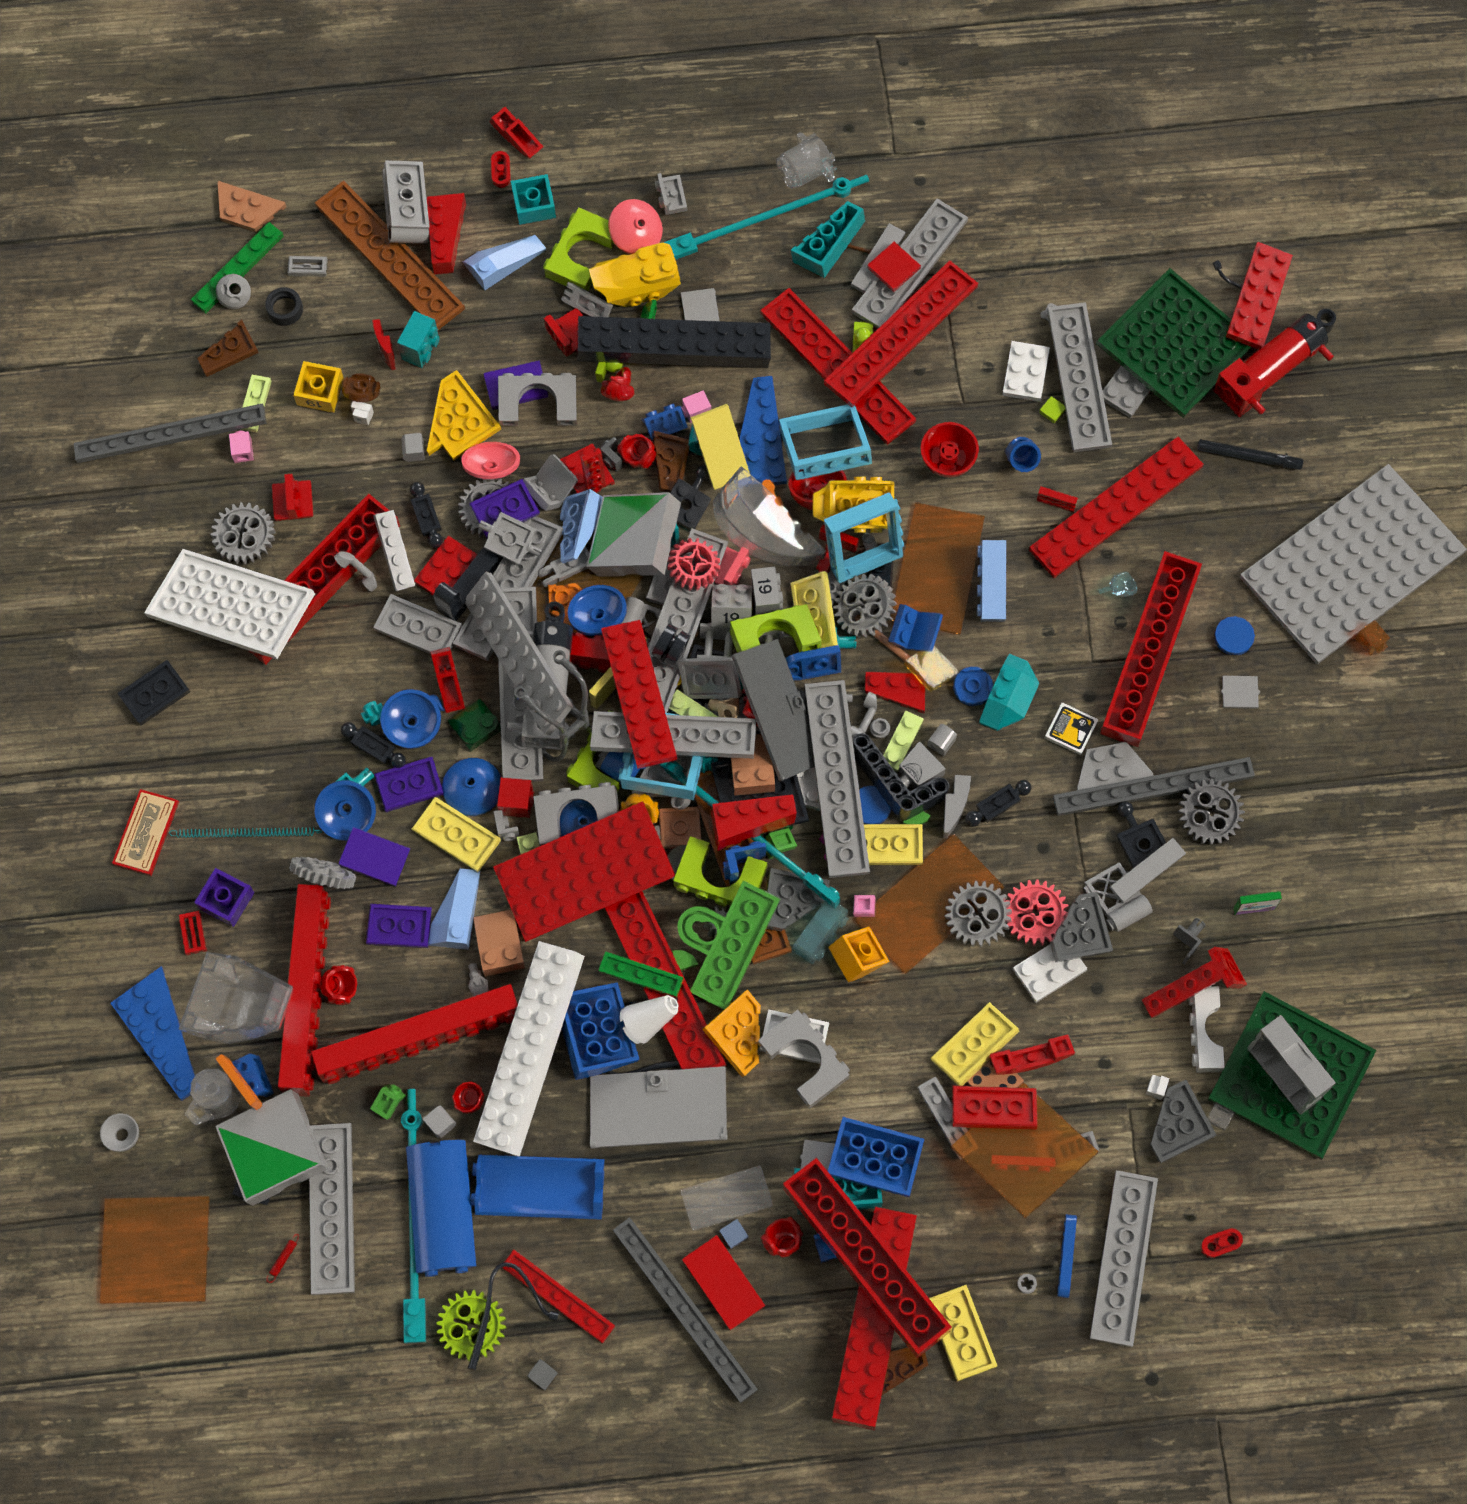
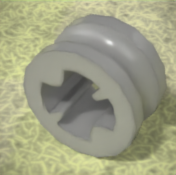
M1024 1274L1018 1280V1288L1022 1293L1030 1294L1036 1289L1037 1281L1033 1275ZM1025 1278L1033 1282L1029 1290L1021 1286V1282L1024 1283L1023 1279Z

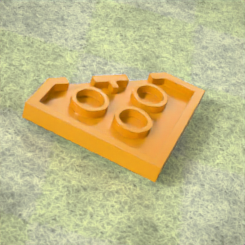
M748 990L744 991L702 1029L741 1077H744L759 1063L758 1040L760 1039V1026L758 1024L761 1005Z

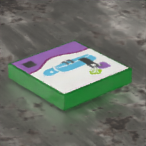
M1281 892L1240 896L1233 908L1234 914L1275 910L1282 899Z

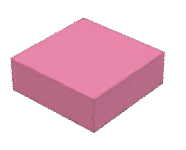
M854 895V917L875 916V895Z

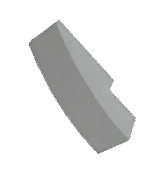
M955 775L953 794H946L943 838L947 839L962 816L970 790L971 776Z

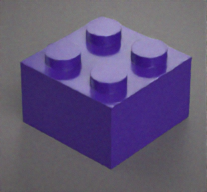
M215 868L194 903L199 910L234 927L255 892L250 885Z

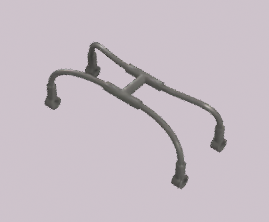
M562 650L554 652V662L559 665L561 664L567 671L576 676L583 692L581 710L579 711L575 706L570 710V713L577 720L567 730L559 722L539 709L538 705L527 695L524 687L519 686L514 690V696L518 701H523L531 710H534L543 719L559 729L562 745L561 754L558 757H553L546 752L545 748H542V755L553 762H559L565 757L567 746L569 745L568 739L577 730L584 727L587 732H592L588 711L586 710L588 701L586 683L577 671V668L566 658ZM558 655L563 656L561 660L556 659ZM523 691L524 694L522 696H518L517 692Z

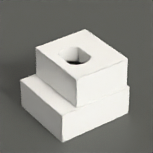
M353 401L351 409L354 421L369 425L374 413L372 405Z
M1152 1075L1146 1095L1162 1100L1169 1078Z

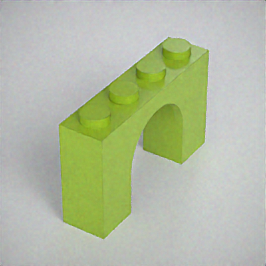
M578 207L576 213H572L568 227L563 229L559 243L554 245L550 259L547 258L544 263L543 269L545 270L546 278L565 286L568 282H571L589 291L592 285L589 268L572 261L568 256V252L575 243L583 240L594 241L612 249L615 243L609 233V220Z
M807 604L796 605L792 608L775 610L770 613L758 614L753 617L730 622V635L737 653L759 646L758 639L760 636L774 630L783 631L791 635L796 642L799 652L821 648V638Z
M591 732L588 736L586 747H582L579 750L577 761L575 764H571L566 772L568 782L578 788L584 785H591V788H597L600 783L611 782V786H616L618 792L620 789L619 782L598 771L593 764L597 751H591L590 748Z
M690 836L673 880L674 887L680 892L688 893L689 891L695 893V896L700 899L707 900L709 898L715 900V903L718 905L731 906L742 881H746L758 888L761 887L767 870V862L748 856L741 876L736 883L724 888L712 886L702 875V868L708 855L710 844Z

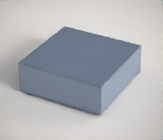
M738 1219L719 1230L730 1249L749 1238Z

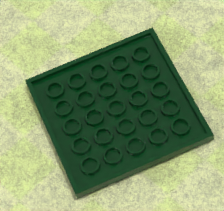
M1171 268L1096 342L1102 350L1182 418L1216 385L1219 374L1236 360L1241 359L1252 348L1227 338L1226 333L1231 319Z
M1263 991L1208 1100L1322 1160L1377 1050ZM1280 1015L1335 1081L1333 1087L1321 1100L1301 1115L1247 1049L1251 1042L1256 1039L1260 1030Z

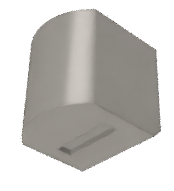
M404 434L401 437L403 459L407 462L425 460L422 434Z
M940 724L928 740L927 745L942 756H945L956 741L957 734L948 726Z
M442 1106L436 1107L423 1118L425 1124L439 1139L444 1137L456 1125V1122Z

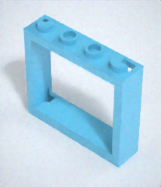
M847 404L779 419L780 433L796 480L872 464L871 449L856 406L850 407ZM853 421L861 443L860 447L798 460L790 434Z
M890 493L824 519L830 567L839 583L903 557L902 547H904V542L901 538L903 531L900 526L902 519L898 511L901 508L898 505V500L893 499ZM886 514L889 542L843 560L840 532Z
M624 752L623 762L625 764L624 768L619 770L618 780H621L623 789L694 800L704 756L692 757L686 786L631 777L635 762L633 753Z

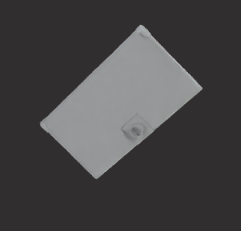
M726 1067L659 1070L590 1077L591 1149L727 1140Z

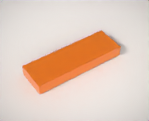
M222 1054L216 1058L217 1062L249 1105L256 1110L263 1106L262 1102L230 1059Z

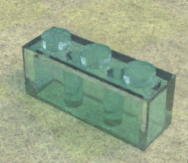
M824 901L794 943L793 952L811 964H814L816 960L820 961L826 952L823 949L827 944L831 945L836 939L838 928H843L848 922V910L839 904L834 909Z

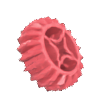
M688 538L687 543L682 540L680 545L675 544L674 550L670 551L667 569L671 571L670 577H676L675 583L682 582L681 588L688 585L690 591L695 586L698 591L701 586L707 588L708 583L713 584L714 578L718 577V571L721 568L718 565L720 558L716 557L718 555L717 551H712L713 545L706 546V540L703 543H699V538L695 542ZM692 552L690 556L680 557L685 553ZM695 558L694 563H696V565L693 570V565L691 562H693V559ZM708 571L704 575L695 576L698 572Z

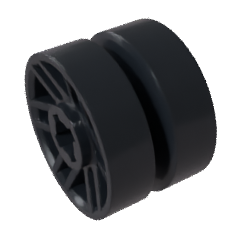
M669 623L657 641L651 655L662 659L666 653L664 662L674 667L691 635L682 630L676 637L678 628Z

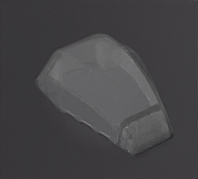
M741 466L713 500V512L720 530L740 549L741 547L748 549L750 555L761 561L780 566L815 564L826 551L809 533L805 535L799 529L801 524L797 520L792 521L786 515L788 510L783 505L779 507L774 502L775 497Z
M206 952L179 1030L224 1044L243 1042L277 1033L281 1028L294 991L293 986L237 956Z

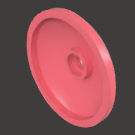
M629 199L619 203L612 210L608 221L611 239L620 250L627 254H634L642 247L658 244L661 241L663 232L661 219L655 209L644 201Z
M501 442L476 444L467 449L462 456L463 469L471 476L483 480L504 478L513 473L520 464L519 452L513 446Z

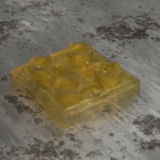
M935 646L932 652L920 651L904 663L930 692L959 673Z

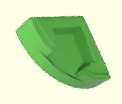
M923 811L909 820H904L903 824H924L930 819L931 815Z
M683 950L672 951L681 971L698 966L696 959L690 953Z

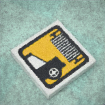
M1061 703L1045 735V739L1081 755L1098 719Z

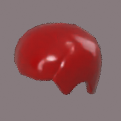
M463 1082L456 1088L452 1096L455 1109L465 1114L478 1111L484 1103L483 1090L480 1085L474 1082Z

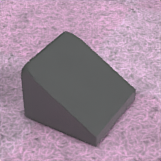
M539 1359L527 1377L543 1390H546L558 1373L543 1360Z

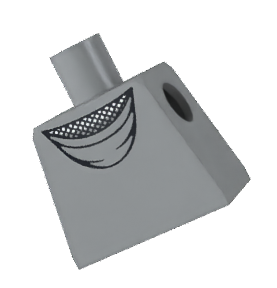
M918 742L899 765L898 771L902 775L900 779L904 785L908 787L911 784L916 789L937 777H943L946 768L921 742Z

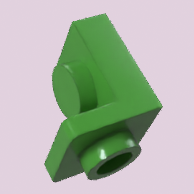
M789 828L771 832L764 838L780 852L793 850L797 846ZM766 851V854L769 859L774 858L771 854H769Z
M388 1084L380 1090L370 1109L388 1120L391 1118L399 1102L406 1095L401 1092L402 1090L398 1086Z

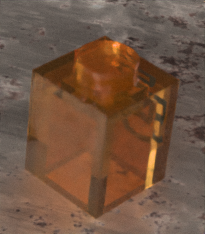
M1374 620L1359 631L1356 639L1372 656L1376 652L1380 654L1388 647L1386 644L1390 637Z

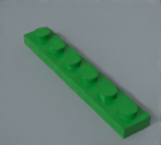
M268 222L191 299L192 303L206 314L218 302L216 286L220 279L229 274H237L243 277L284 237L283 232Z

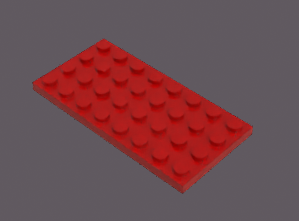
M644 801L493 867L525 942L675 877V872Z

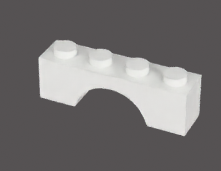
M1210 986L1188 999L1189 1005H1192V1013H1190L1189 1020L1190 1026L1194 1028V1033H1191V1045L1195 1046V1054H1192V1065L1196 1066V1073L1222 1072L1224 1069L1223 1047L1213 1043L1205 1030L1206 1018L1212 1013L1217 1012L1220 1008L1219 986Z

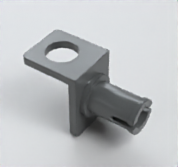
M1195 918L1187 929L1178 925L1173 933L1175 937L1192 948L1182 962L1184 965L1202 942L1197 936L1205 928V923L1202 921L1197 926L1201 920L1199 918Z

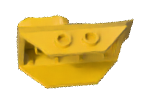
M667 243L642 247L634 254L620 255L618 258L596 263L594 267L589 269L594 289L600 291L606 297L607 303L624 307L638 306L653 299L657 301L681 284L672 248Z
M854 477L852 481H829L823 489L813 494V516L824 522V519L886 493H890L894 499V482L882 481V477H870V481H866V477ZM886 514L850 529H854V533H866V529H870V533H882V529H888Z

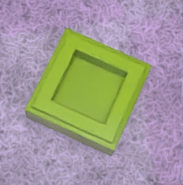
M1051 396L1039 413L1055 424L1065 412V406Z

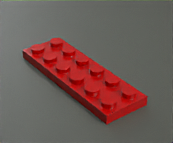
M1260 242L1256 243L1226 333L1227 338L1256 349H1261L1264 346L1293 255Z

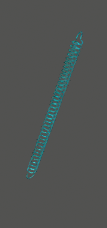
M294 827V833H295V835H296L295 827ZM298 827L297 835H298V833H299V827ZM302 827L301 835L303 834V827ZM309 827V834H310L311 836H313V833H312V835H311V830H310V827ZM313 827V833H314V831H321V830H314V827ZM214 828V834H215V828ZM229 828V835H230L231 837H233V834H232V836H231L230 828ZM233 828V834H234V828ZM237 828L236 836H237V834H238V828ZM241 828L240 836L242 835V828ZM244 828V836H245V835H246V830H245V828ZM248 828V835L250 836V832H249V828ZM252 828V834H253V836H254L253 828ZM256 828L255 836H256V834H257V828ZM260 828L259 836H260V834H261V828ZM265 828L263 830V835H265ZM267 828V835L271 836V834L269 835V831ZM271 828V834H272V836H273V832H272V828ZM275 828V833H276V828ZM279 828L278 836H279V834H280V828ZM284 828L282 830V835L284 834ZM286 828V835L290 836V834L288 835V829ZM290 828V834H291L292 836H294V833H293V835H292V831H291V828ZM305 828V835L307 834V828ZM180 829L179 837L181 836V829ZM183 829V836H185L184 829ZM187 829V836L189 837L188 829ZM191 829V835H192V837H193L192 829ZM195 829L194 837H195V835H196V829ZM199 829L198 837L200 836V829ZM202 829V836H204V829ZM206 829V836L210 837V835L208 836L207 829ZM210 829V835H211V837H214V834H213V836H212V834H211V829ZM218 829L217 836L219 835V829ZM222 829L221 836L225 837ZM225 829V836L229 837V835L227 836V832ZM171 830V831H176V830ZM170 831V832H171V831ZM176 831V835H171V836H177V831ZM322 831L317 833H322ZM169 832V834H170V832ZM274 833V836H275V833ZM276 833V836H277V833ZM299 833V836H301L300 833ZM170 834V835H171V834ZM215 834V837H217L216 834ZM234 834V836H235V834ZM238 834V836H239V834ZM251 834V836H252V834ZM257 834V836H258V834ZM261 834V836L263 837V835ZM280 834V836H282V835ZM284 834V836H286V835ZM303 834V836H305V835ZM307 834V836H309V834ZM190 835V837H191V835ZM196 835V837H197V835ZM219 835V837H221V836ZM242 835V837H244V836ZM246 835V837H248V835ZM265 835V836H267V835ZM296 835V836H297V835ZM177 836V837H178V836ZM181 836L183 838V836ZM185 836V838H186L187 836ZM200 836V837H202V836ZM204 836V837H206V836ZM235 836V837H236V836ZM239 836V837H240V836ZM250 836V837H251V836ZM254 836V837H255V836ZM258 836V837H259V836ZM273 836V837H274V836ZM178 837V838H179V837ZM189 837V838H190V837ZM193 837V838H194V837ZM197 837V838H198V837Z

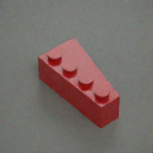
M464 193L428 196L427 209L433 271L435 275L453 273L461 226L464 219V210L466 209Z

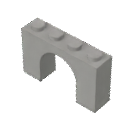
M505 373L502 376H498L500 426H519V401L527 391L537 388L550 392L557 403V426L577 425L576 375L571 373H561L560 375L542 373L541 376H533L532 373H523L522 376H514L512 373Z
M611 782L600 783L597 788H591V785L579 786V790L571 791V788L558 789L559 793L551 794V791L538 792V796H534L540 845L561 837L560 815L564 807L572 801L584 800L591 803L597 812L598 821L619 812L616 786H611Z
M796 1010L758 1040V1044L770 1060L790 1045L796 1043L810 1045L817 1051L821 1060L819 1071L797 1089V1094L810 1109L848 1080V1072L850 1070L843 1061L839 1062L835 1057L837 1053L832 1046L825 1045L822 1041L824 1037L817 1028L814 1030L809 1023L811 1021L804 1012L801 1014Z

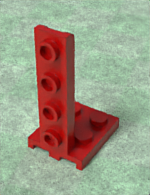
M593 443L560 459L577 478V483L573 487L576 494L589 489L597 493L602 488L615 484L614 479L603 462L602 452L599 448H595Z
M1214 947L1208 950L1211 956L1210 962L1142 999L1151 1018L1164 1013L1221 980L1227 988L1241 989L1245 987L1247 983L1229 949Z

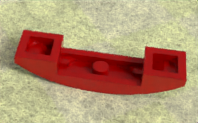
M1069 1035L1049 1039L1048 1043L1013 1052H1010L1009 1049L990 1054V1059L996 1075H1005L1051 1065L1075 1055V1051Z

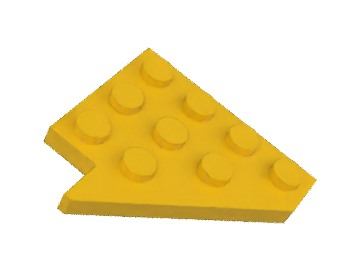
M457 370L440 382L427 447L429 456L443 447L452 460L455 461L467 449L482 443L501 430L499 423Z

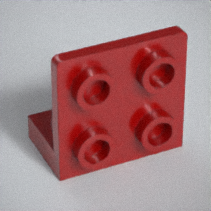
M575 308L559 319L554 320L551 315L544 318L545 329L566 357L577 351L578 316H583L578 308Z

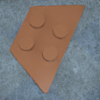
M218 181L219 210L222 222L257 232L265 223L271 221L274 218L273 215L280 209L284 210L286 208V203Z

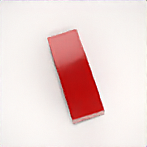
M506 107L502 108L491 118V125L528 159L532 158L543 148V145L519 118L516 119Z
M450 647L431 651L446 713L465 709Z

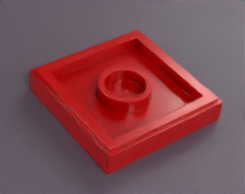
M894 241L867 265V268L888 288L895 292L921 269V265Z

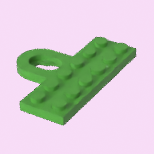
M742 881L726 917L702 906L689 908L680 916L678 933L682 941L707 955L690 990L691 993L722 1009L731 1004L781 900L780 898L746 881ZM696 921L713 923L717 928L715 939L709 942L700 939L698 934L693 931V923Z

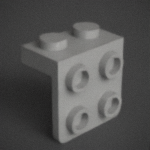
M553 454L548 457L536 476L524 478L523 481L538 505L545 511L561 506L577 483V478Z

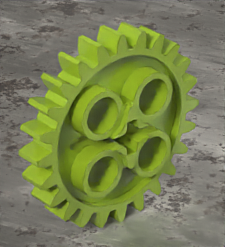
M475 1290L472 1291L471 1296L464 1291V1297L462 1298L456 1294V1301L449 1298L450 1306H442L446 1312L438 1314L443 1321L436 1322L438 1326L442 1327V1329L437 1331V1334L444 1335L439 1341L441 1343L447 1342L444 1349L448 1350L452 1347L451 1355L454 1356L458 1352L460 1360L466 1355L467 1360L470 1361L475 1345L472 1339L478 1334L479 1329L472 1328L469 1331L466 1325L456 1323L453 1320L457 1318L466 1323H472L473 1320L475 1325L480 1327V1317L484 1314L487 1298L484 1299V1292H481L479 1297ZM497 1301L491 1304V1320L487 1325V1329L490 1331L485 1334L481 1354L485 1358H487V1350L495 1352L494 1344L497 1346L501 1345L497 1339L504 1338L505 1336L500 1330L507 1328L501 1324L506 1318L503 1316L499 1317L503 1309H496L499 1304ZM463 1307H469L471 1310L467 1317H461L459 1314ZM457 1327L463 1328V1334L459 1338H455L452 1335L453 1330Z

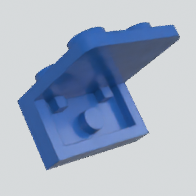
M756 841L750 843L749 846H732L729 850L725 851L723 873L725 880L729 879L730 885L738 881L739 871L737 864L745 863L748 856L756 859H764L766 857V843Z

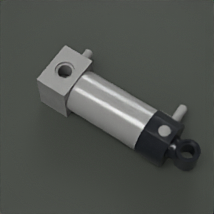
M554 601L548 603L545 607V621L535 623L533 631L527 632L566 693L568 671L561 664L559 665L554 662L553 654L557 650H562L566 658L570 660L573 628L563 623L565 619L564 607L561 603ZM552 611H558L560 615L557 617L550 616V613ZM558 655L556 657V659L561 660L563 658L562 655ZM527 706L524 709L523 724L507 723V730L522 732V747L562 750L559 729L556 728L551 736L544 735ZM564 718L563 721L560 723L564 728H565V718Z

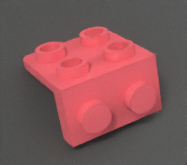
M726 547L720 564L721 568L714 583L717 585H737L741 579L743 569H746L750 563L749 549L741 547L740 551L737 552Z

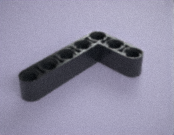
M483 547L453 587L445 582L440 583L434 592V600L438 612L457 621L467 609L465 604L467 595L485 572L492 573L493 575L503 557Z
M864 733L854 736L855 760L899 819L909 820L945 800L949 789V783L946 779L937 777L909 791L871 738Z

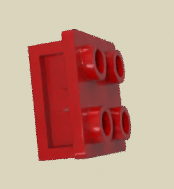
M284 474L285 483L272 484L275 521L313 517L312 485L310 480L295 481L293 474Z

